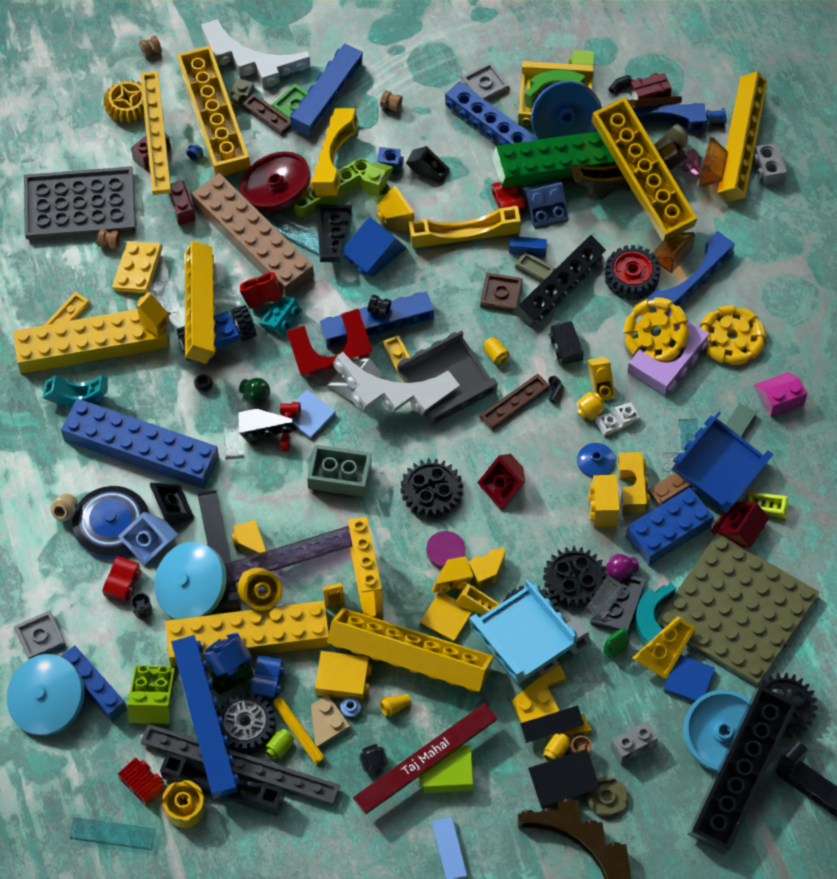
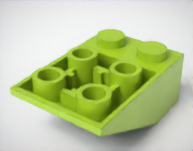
M135 665L127 704L129 723H170L175 666Z

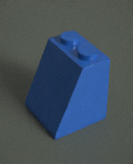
M369 216L341 251L346 254L344 258L351 264L355 262L359 265L357 269L362 274L366 275L368 273L373 277L407 247Z

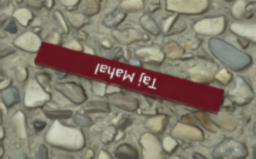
M483 703L353 797V800L364 814L367 815L496 722L497 717Z

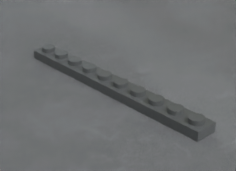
M151 724L147 725L141 739V745L166 753L170 752L204 765L197 739ZM226 749L227 755L231 754L234 766H231L232 774L237 773L238 776L256 782L266 783L303 797L334 805L340 784Z

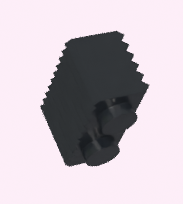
M572 321L551 326L548 340L550 345L553 344L555 347L553 352L556 361L559 360L562 366L583 360V350Z

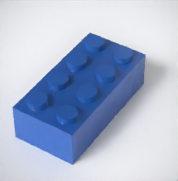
M690 487L628 525L625 537L649 566L712 527L714 516Z

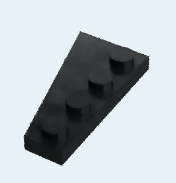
M316 204L320 262L339 261L352 212V205Z

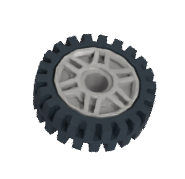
M244 692L241 696H239V693L234 694V698L231 696L227 698V702H223L221 708L217 710V716L221 715L224 725L223 728H220L221 734L227 736L229 747L225 748L242 754L247 752L248 755L252 754V751L257 753L260 751V748H265L275 734L276 720L273 709L266 700H263V697H256L254 693L248 695L247 692ZM244 721L250 722L248 726L241 725Z

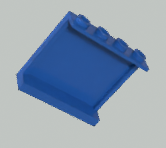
M718 412L714 417L710 415L704 423L706 425L704 429L700 427L694 435L696 438L694 442L690 440L683 448L686 450L684 454L680 452L673 460L675 465L671 470L727 513L774 454L769 450L764 455L717 419L721 412Z

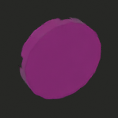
M437 532L427 542V558L436 567L443 568L448 559L464 557V541L454 532Z

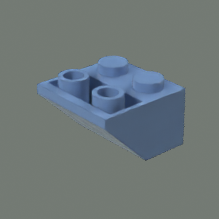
M554 180L523 188L524 198L527 203L526 208L533 227L569 219L563 184L560 181Z

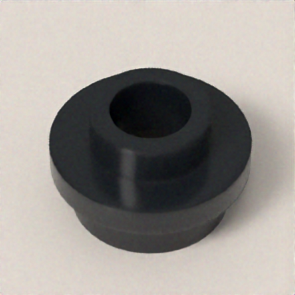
M199 374L194 380V386L200 392H207L212 388L213 380L207 374Z

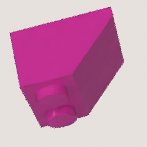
M789 372L754 384V388L770 417L805 404L807 391L799 377Z

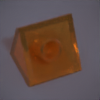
M710 137L698 187L723 181L728 151L713 137Z
M682 232L665 242L662 241L653 251L655 258L659 261L658 264L672 273L692 251L695 240L694 232Z

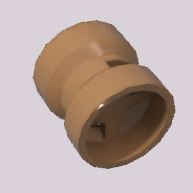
M156 35L150 37L149 40L139 41L140 49L145 58L151 56L152 53L162 52Z
M385 90L380 99V107L384 109L390 108L391 111L397 113L401 108L403 96L393 95L390 91Z
M100 229L97 246L102 248L109 246L110 249L117 250L120 233L118 231L110 233L107 230Z
M586 736L575 737L571 744L570 753L587 749L590 756L592 747L590 739Z

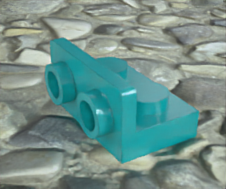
M283 296L279 301L272 304L259 324L262 328L275 330L280 337L284 338L287 335L286 331L291 329L303 310L296 299Z

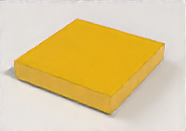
M438 592L421 619L420 625L455 643L474 611L457 605L456 599L445 593Z

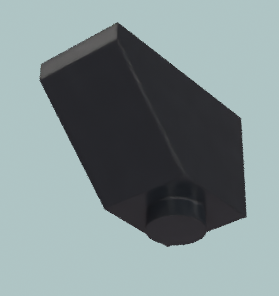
M427 146L413 149L406 161V164L417 175L438 183L444 182L450 170Z

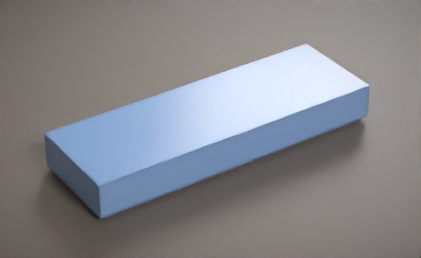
M452 817L433 821L432 826L445 878H467Z

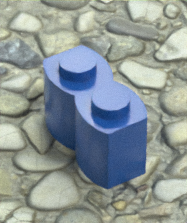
M258 656L250 695L254 693L256 697L261 696L263 700L274 701L276 696H280L282 685L279 684L280 677L284 678L285 666H282V659Z

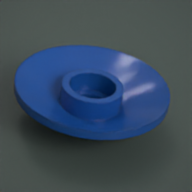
M601 443L585 445L577 456L579 469L589 477H593V475H608L614 469L616 461L613 451Z

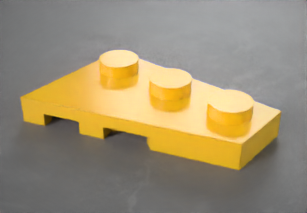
M677 616L632 659L661 678L667 679L696 627Z

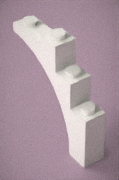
M218 19L201 24L202 35L207 46L211 45L217 65H225L233 61L239 77L248 76L256 72L263 88L280 83L279 77L287 76L290 73L303 71L310 67V56L307 51L290 55H273L257 52L232 39L222 28Z
M343 352L334 361L336 370L340 374L342 373L346 378L347 384L355 389L351 396L352 401L362 411L381 399L384 408L394 413L410 401L413 410L422 416L456 392L460 386L449 371L423 382L400 383L384 380L365 372Z

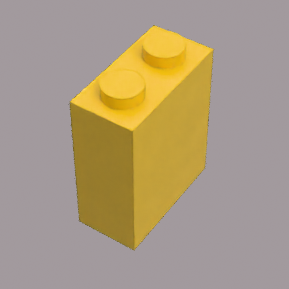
M321 651L315 683L316 696L324 697L329 695L330 698L338 699L354 697L363 702L364 695L369 693L370 683H366L367 676L372 674V664H369V657Z

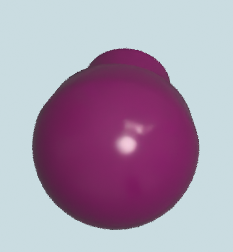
M616 554L608 560L606 571L613 580L623 581L629 578L632 573L639 571V562L636 557L629 558L624 554Z

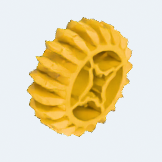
M125 78L124 82L118 80L117 85L112 83V88H107V93H104L103 101L105 111L110 118H114L115 121L120 120L122 124L124 121L130 124L132 120L137 123V118L143 119L144 105L140 81L135 83L132 79L128 82Z

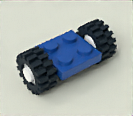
M246 305L231 310L233 321L228 311L213 316L215 320L214 333L216 334L214 346L216 348L240 339L243 342L257 337L253 319ZM185 326L177 328L176 331L185 355Z

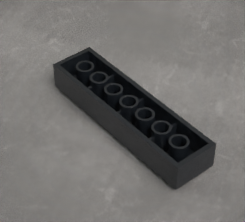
M762 685L755 689L687 833L688 836L723 854L730 850L797 703Z

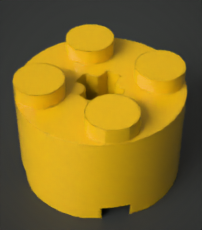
M252 568L242 573L238 582V594L240 599L248 606L259 611L271 609L281 599L282 584L277 576L263 568Z
M183 780L182 782L170 784L164 791L162 803L165 815L170 823L180 828L190 829L201 821L205 814L206 804L201 788L192 781Z

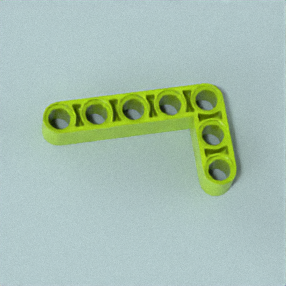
M360 158L337 171L340 179L337 196H316L314 188L310 187L294 202L296 216L305 218L316 212V204L327 205L359 185L362 187V178L370 163L366 159ZM387 183L381 194L386 195L390 191V186ZM368 194L377 205L385 196L380 195V197Z

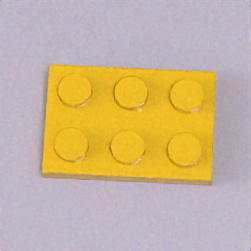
M127 241L112 285L113 290L133 293L149 292L163 249L161 243Z

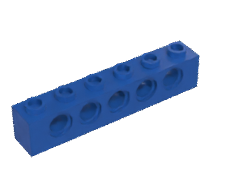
M459 81L445 93V104L448 109L454 110L463 120L470 122L475 129L482 131L488 139L494 140L499 145L539 140Z

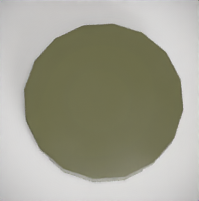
M601 777L597 779L600 789L587 792V804L595 815L602 818L618 816L626 807L628 801L627 790L615 778Z

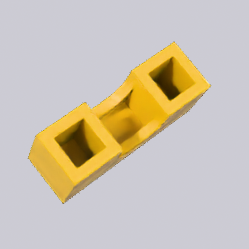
M642 452L619 453L618 456L619 479H630L634 482V485L631 487H622V513H644L646 505H650L649 493L646 494L645 488H648V476H644V471L647 470L646 459L642 457Z

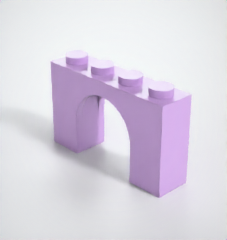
M688 321V341L686 346L682 347L683 355L678 360L669 363L660 362L639 350L628 364V373L665 396L669 390L673 391L677 385V380L685 376L688 366L690 364L693 365L697 361L700 351L704 352L706 350V346L709 344L706 341L709 333ZM679 324L675 325L676 331H678L680 326Z

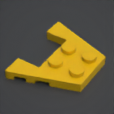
M559 662V666L543 676L541 675L511 700L520 723L559 711L548 688L566 681V676ZM582 714L584 725L560 733L566 735H574V733L589 734L592 729L585 715Z

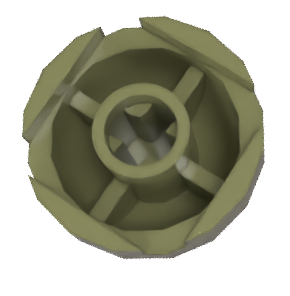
M678 123L654 144L655 148L671 138L679 142L684 151H686L687 133Z

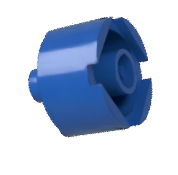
M238 632L226 635L228 639H218L205 649V653H203L218 677L225 673L228 675L238 671L240 664H245L252 659L248 648Z

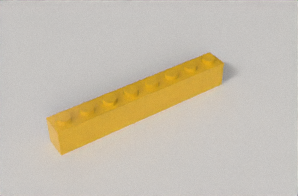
M758 71L741 76L738 85L717 191L727 202L746 197L768 83Z
M192 240L185 251V358L206 364L216 351L214 346L216 336L214 333L215 320L213 319L215 307L213 306L215 298L213 293L215 284L213 280L215 270L213 268L214 255H212L211 246Z

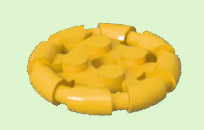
M666 298L646 299L638 303L633 308L631 315L627 316L623 328V334L626 336L624 342L629 352L634 357L645 346L647 350L644 353L657 361L667 363L680 354L679 351L682 347L686 346L689 337L688 319L685 312L680 306L674 305L673 301ZM656 307L657 312L652 313L651 308ZM669 310L672 312L670 318L666 315ZM639 315H641L643 318H641L638 323L636 319ZM679 324L680 329L676 331L675 325ZM659 326L661 328L660 335L653 336V329ZM638 332V338L634 339L633 333ZM674 339L677 343L674 347H671L669 344ZM662 350V355H657V351Z
M735 305L721 306L714 312L710 311L700 324L701 329L709 333L706 339L709 342L706 346L707 355L717 362L730 363V365H741L748 363L750 359H755L765 346L766 329L763 322H760L757 319L758 316L751 310L744 307L742 309L736 308ZM733 315H738V316H740V320H739V319H736V318H732ZM734 333L737 338L730 339L727 335Z

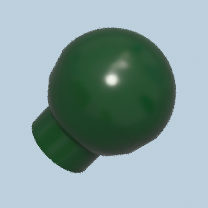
M262 378L243 379L239 385V392L245 394V397L250 402L260 404L268 399L270 386Z

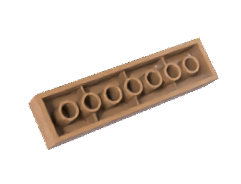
M220 173L191 193L193 206L263 275L270 272L276 274L285 297L291 295L314 277L313 264Z

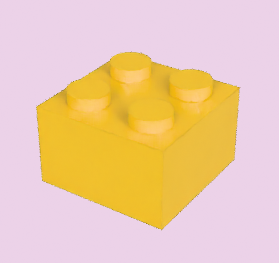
M593 475V483H589L590 521H593L594 528L617 527L620 510L617 475Z

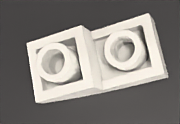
M630 402L615 407L613 412L598 416L595 422L605 436L629 426L639 420L640 416Z

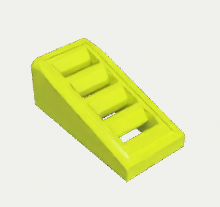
M749 492L747 502L754 503L755 499H758V505L767 516L786 519L789 508L788 496ZM763 501H766L765 507H762Z

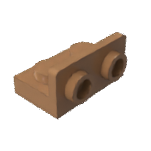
M674 473L649 488L647 493H649L650 497L659 507L691 487L693 490V487Z

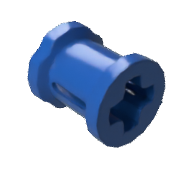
M725 108L717 111L706 110L708 126H711L713 123L726 124Z

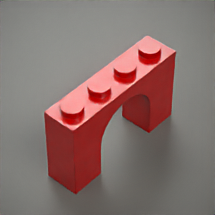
M359 308L342 313L341 317L347 332V343L342 352L350 360L355 357H359V359L370 357L369 353L373 351ZM305 326L286 331L300 375L305 374V377L316 374L315 370L323 368V371L334 368V361L339 354L325 357L316 353L311 346Z

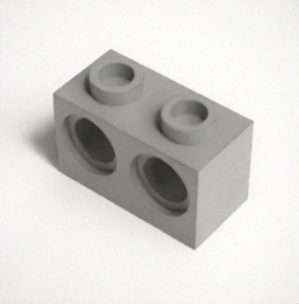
M772 143L756 146L753 163L758 167V178L762 179L763 185L785 182L787 171L778 144Z
M645 722L612 739L610 749L619 764L623 765L655 748L658 738L649 723Z

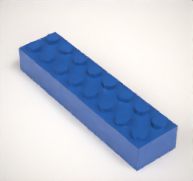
M78 398L61 428L64 441L203 489L219 458L218 447Z

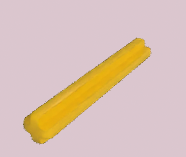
M276 698L273 701V706L316 765L324 761V755L283 698Z

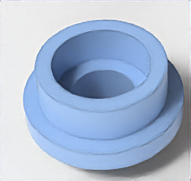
M354 697L345 698L341 702V712L347 717H354L361 710L359 700ZM353 704L354 707L352 709L347 708V705Z

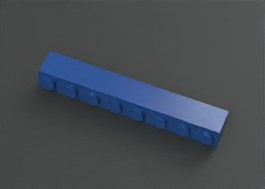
M195 635L171 641L213 799L237 793L236 786L240 784L237 773L232 774L231 766H234L232 755H227L225 747H229L227 736L221 734L220 728H223L224 725L221 715L217 716L215 709L219 707L216 696L211 697L210 690H213L211 678H206L205 672L209 670L206 659L201 660L200 653L203 652L201 641H196Z

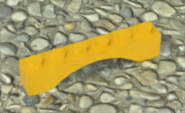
M335 108L333 116L330 117V126L326 130V139L323 140L322 151L318 156L319 161L315 165V174L311 178V187L314 188L316 196H337L340 179L337 169L333 166V162L342 144L356 133L359 123L356 108Z
M518 206L499 208L488 215L464 222H438L429 219L409 221L411 247L413 249L520 233L521 220Z

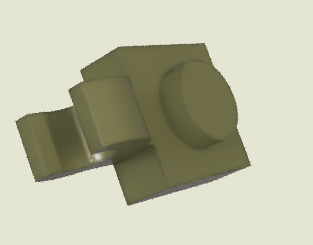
M236 79L231 89L232 107L239 108L242 99L247 100L254 88L253 82Z

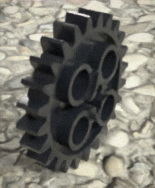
M428 458L427 463L420 460L419 466L413 463V469L407 468L408 474H403L402 488H400V492L403 494L402 500L406 501V507L411 506V512L418 510V516L424 512L426 518H428L429 514L436 518V513L443 517L444 511L451 513L450 506L456 508V502L461 501L460 496L463 495L461 475H458L457 469L452 470V464L446 467L445 460L441 464L438 463L437 458L434 463H431L430 458ZM439 475L441 478L436 479L434 476ZM421 481L423 484L418 485L416 482ZM443 491L448 492V494L442 495L440 493ZM426 497L430 498V500L423 501L422 499Z
M573 546L572 551L565 547L564 553L558 550L557 556L552 554L551 561L547 560V567H544L545 574L543 575V580L546 581L544 587L549 588L548 594L554 593L553 599L560 598V605L566 601L567 607H570L571 603H574L575 608H578V603L586 607V601L593 604V597L599 599V593H604L603 587L607 585V573H604L606 572V566H601L603 560H597V554L590 555V549L585 553L583 552V547L579 551H576L575 546ZM569 562H571V563L573 564V569H574V574H575V576H572L573 570H572V567H571V565L569 564ZM584 564L586 567L580 568L577 565ZM565 569L567 572L561 573L558 570ZM576 578H578V586H579L581 592H579L578 589H577ZM590 581L592 584L585 585L583 582ZM571 586L573 589L566 590L564 587Z
M777 673L776 679H773L770 675L768 678L769 682L762 680V686L772 691L780 689L783 692V697L786 696L787 690L790 689L789 700L792 701L793 696H800L803 700L802 703L797 704L793 712L796 721L788 723L781 739L784 738L785 734H788L789 738L792 739L793 732L800 736V729L805 732L807 731L805 724L812 726L813 722L809 718H816V714L812 711H816L818 706L812 704L817 702V698H811L815 691H808L809 683L804 686L802 685L803 678L796 681L795 674L791 679L788 678V673H785L784 678H781L780 674Z

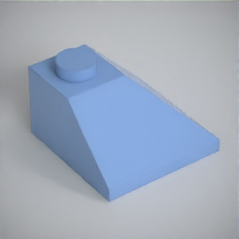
M143 512L118 537L145 565L178 534L164 519Z

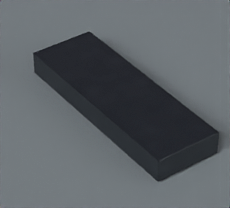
M577 705L519 724L525 743L582 726L584 722Z

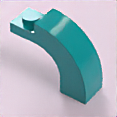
M55 375L45 381L42 398L56 404L73 407L77 398L98 405L102 401V396L108 390V377L101 375L90 382L75 383Z
M669 583L667 586L662 585L657 589L656 593L652 588L648 589L639 601L635 618V629L643 646H646L663 630L656 622L654 613L674 596L676 587L672 583Z

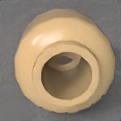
M61 494L51 503V514L59 521H68L77 513L79 503L72 494Z

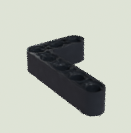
M793 739L779 758L775 770L776 774L837 818V786L804 763L808 749L800 741Z

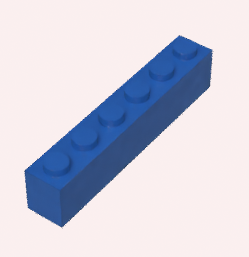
M345 43L341 49H337L333 60L329 61L325 71L319 74L315 85L310 86L307 96L301 99L297 110L292 111L290 115L291 128L310 137L362 64V51Z
M427 291L393 300L386 318L379 316V313L372 314L367 312L368 307L359 309L368 337L434 319V309ZM341 315L326 317L320 320V329L327 348L347 343V332Z

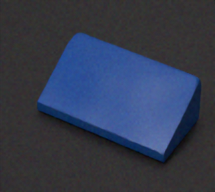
M510 236L509 253L523 254L527 252L531 255L545 256L547 239Z

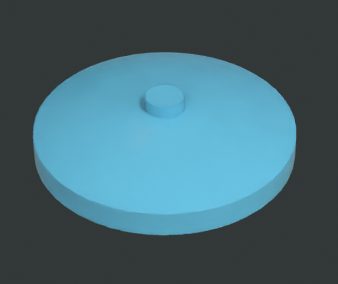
M186 542L170 550L161 561L155 576L157 601L162 610L175 619L209 615L221 601L226 587V569L222 558L213 548L198 542Z
M52 654L38 655L24 662L13 674L7 690V706L13 721L24 731L39 736L53 735L66 729L78 716L84 701V683L77 668L68 660Z
M716 690L704 694L689 708L683 724L684 741L693 758L704 767L717 771L750 700L747 697L730 690Z

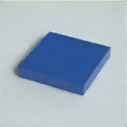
M680 655L669 673L663 691L695 702L706 694L715 667Z

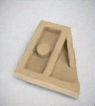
M329 695L324 696L311 705L315 744L318 749L350 729V725Z

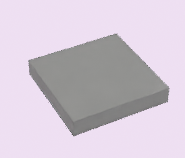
M492 62L461 76L463 84L486 101L510 90V86Z
M51 610L14 626L28 660L38 655L49 654L66 646Z

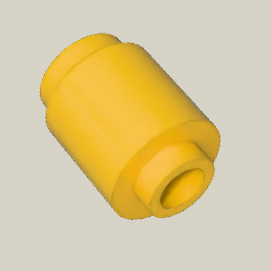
M490 337L484 342V352L495 365H502L507 362L510 353L499 339Z
M562 733L559 735L554 734L543 750V758L548 762L565 756L571 747L570 739Z

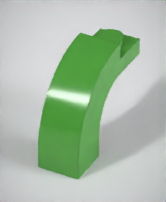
M550 70L538 74L530 80V88L527 89L524 96L525 105L532 109L539 94L548 86L560 81H576L586 85V76L570 70Z

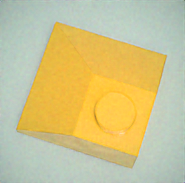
M394 186L378 203L376 217L387 229L409 233V221H414V211L399 189Z

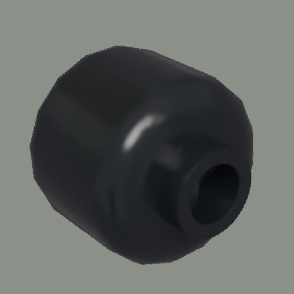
M377 744L363 748L362 753L359 755L364 772H372L373 776L385 772L383 768L389 764L384 748L378 747Z

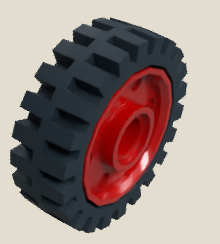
M628 245L623 247V250L620 247L616 252L613 251L606 262L605 281L608 284V288L612 289L615 295L619 293L618 297L621 298L625 295L628 300H630V296H633V300H637L638 296L641 299L645 298V294L648 296L656 289L660 277V264H658L659 261L653 253L649 254L650 250L646 248L643 251L642 246L635 249V245H631V249H629Z

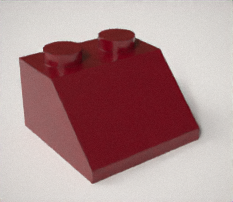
M735 502L727 513L723 511L711 532L715 535L719 533L741 547L750 548L764 529L769 517L758 503Z

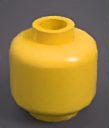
M588 392L578 400L577 406L579 409L577 413L583 419L587 417L589 420H594L604 412L605 408L603 405H605V402L596 392L594 394Z

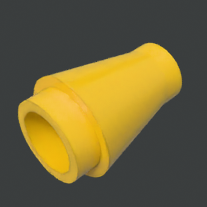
M408 694L384 697L380 701L383 715H389L390 717L411 705V699Z

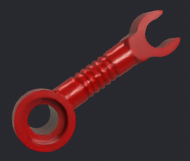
M281 403L280 414L290 419L292 417H300L301 403ZM290 433L282 434L280 440L281 451H289Z

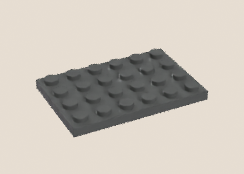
M132 166L24 175L25 238L39 239L98 234L100 229L107 230L110 233L112 231H135Z

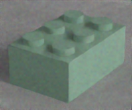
M314 444L307 477L308 489L366 497L372 466V454L370 452Z

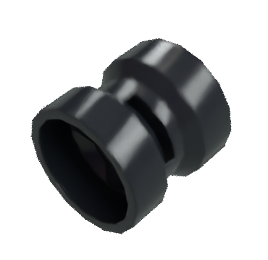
M373 294L368 303L367 312L372 314L379 313V316L386 318L392 301L386 298L382 300L379 296Z
M137 593L131 598L132 611L137 618H147L152 613L151 601L147 594Z

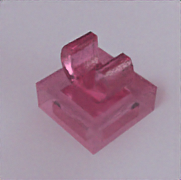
M694 149L688 150L687 158L683 160V163L686 165L681 166L684 172L691 170L694 175L701 174L702 158Z

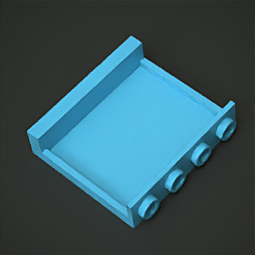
M529 580L525 581L526 588L479 618L477 614H474L469 618L471 629L517 684L576 646L577 633L574 628L567 626L561 613L555 612L549 599H544L539 588L535 584L532 585Z

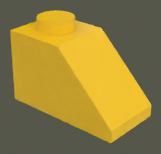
M256 519L234 525V533L231 534L233 544H238L240 552L262 562H267V553Z

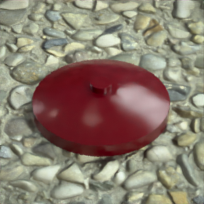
M284 151L266 155L253 163L243 175L240 185L241 194L259 211H275L285 208L297 201L305 193L311 181V170L306 160L297 153Z

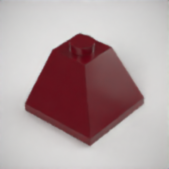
M512 454L498 455L477 483L494 503L503 510L525 483L524 468Z

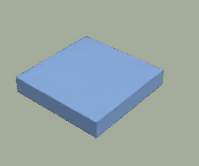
M306 390L295 401L301 403L300 417H292L291 419L299 426L298 431L311 440L334 417L336 412Z

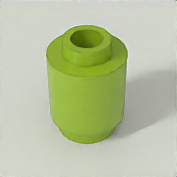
M285 729L277 731L265 746L266 754L274 760L276 758L282 759L293 745L294 736Z

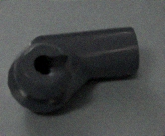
M630 75L619 77L608 90L610 93L616 94L622 85L625 84L627 87H630L631 82L634 80Z
M553 375L548 379L552 390L549 401L557 404L564 392V386L561 380Z

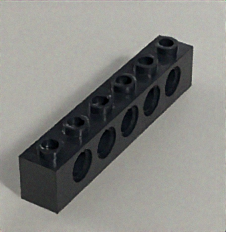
M590 235L513 311L528 327L533 322L537 324L544 317L542 313L545 310L549 312L556 305L554 301L557 298L562 300L568 294L566 289L569 286L573 289L580 282L578 278L581 275L585 277L592 270L590 266L593 263L597 265L604 258L602 254L606 249ZM582 255H585L588 261L584 260ZM570 267L575 268L576 273L572 272ZM558 278L564 281V285L559 283ZM546 290L552 293V297L547 295ZM534 302L539 304L540 309L534 306Z

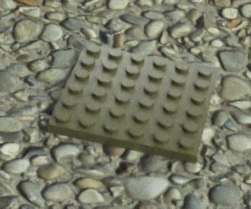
M717 533L656 622L662 629L677 616L689 622L696 628L687 645L758 686L820 592Z

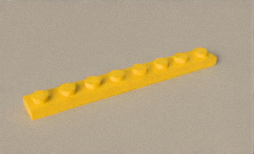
M158 71L140 73L152 193L153 195L171 193L159 73Z

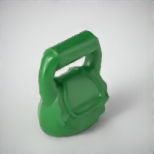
M621 628L607 638L603 651L605 655L616 657L627 649L629 644L627 629Z

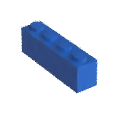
M76 645L60 656L77 668L84 683V692L111 723L127 711L122 697Z

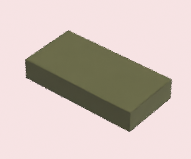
M524 252L515 264L516 269L540 282H543L556 269L527 252Z

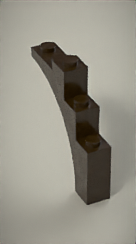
M671 138L656 148L669 171L687 158L681 144ZM575 164L571 167L575 182L586 186L592 197L603 200L617 188L627 191L631 190L618 165L585 167Z
M563 799L561 802H558L557 810L553 808H546L541 812L525 810L518 814V828H535L550 831L569 839L582 848L598 866L604 879H631L627 844L614 842L606 846L603 822L590 820L582 824L579 800Z

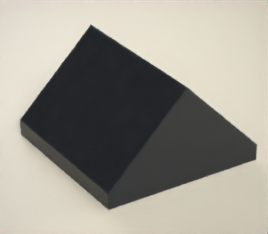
M152 482L149 484L152 498L161 518L171 527L194 517L180 485Z

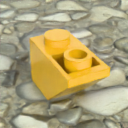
M147 292L145 296L138 300L136 306L140 324L156 335H159L170 323L168 312L150 292Z
M606 357L587 360L593 392H596L603 400L614 399L615 394L610 361Z
M504 547L500 549L495 548L489 551L488 554L482 557L476 556L468 562L473 574V581L478 590L496 583L505 560L506 550Z
M466 556L447 560L431 589L432 593H445L456 588L463 589L467 583H471L473 574Z

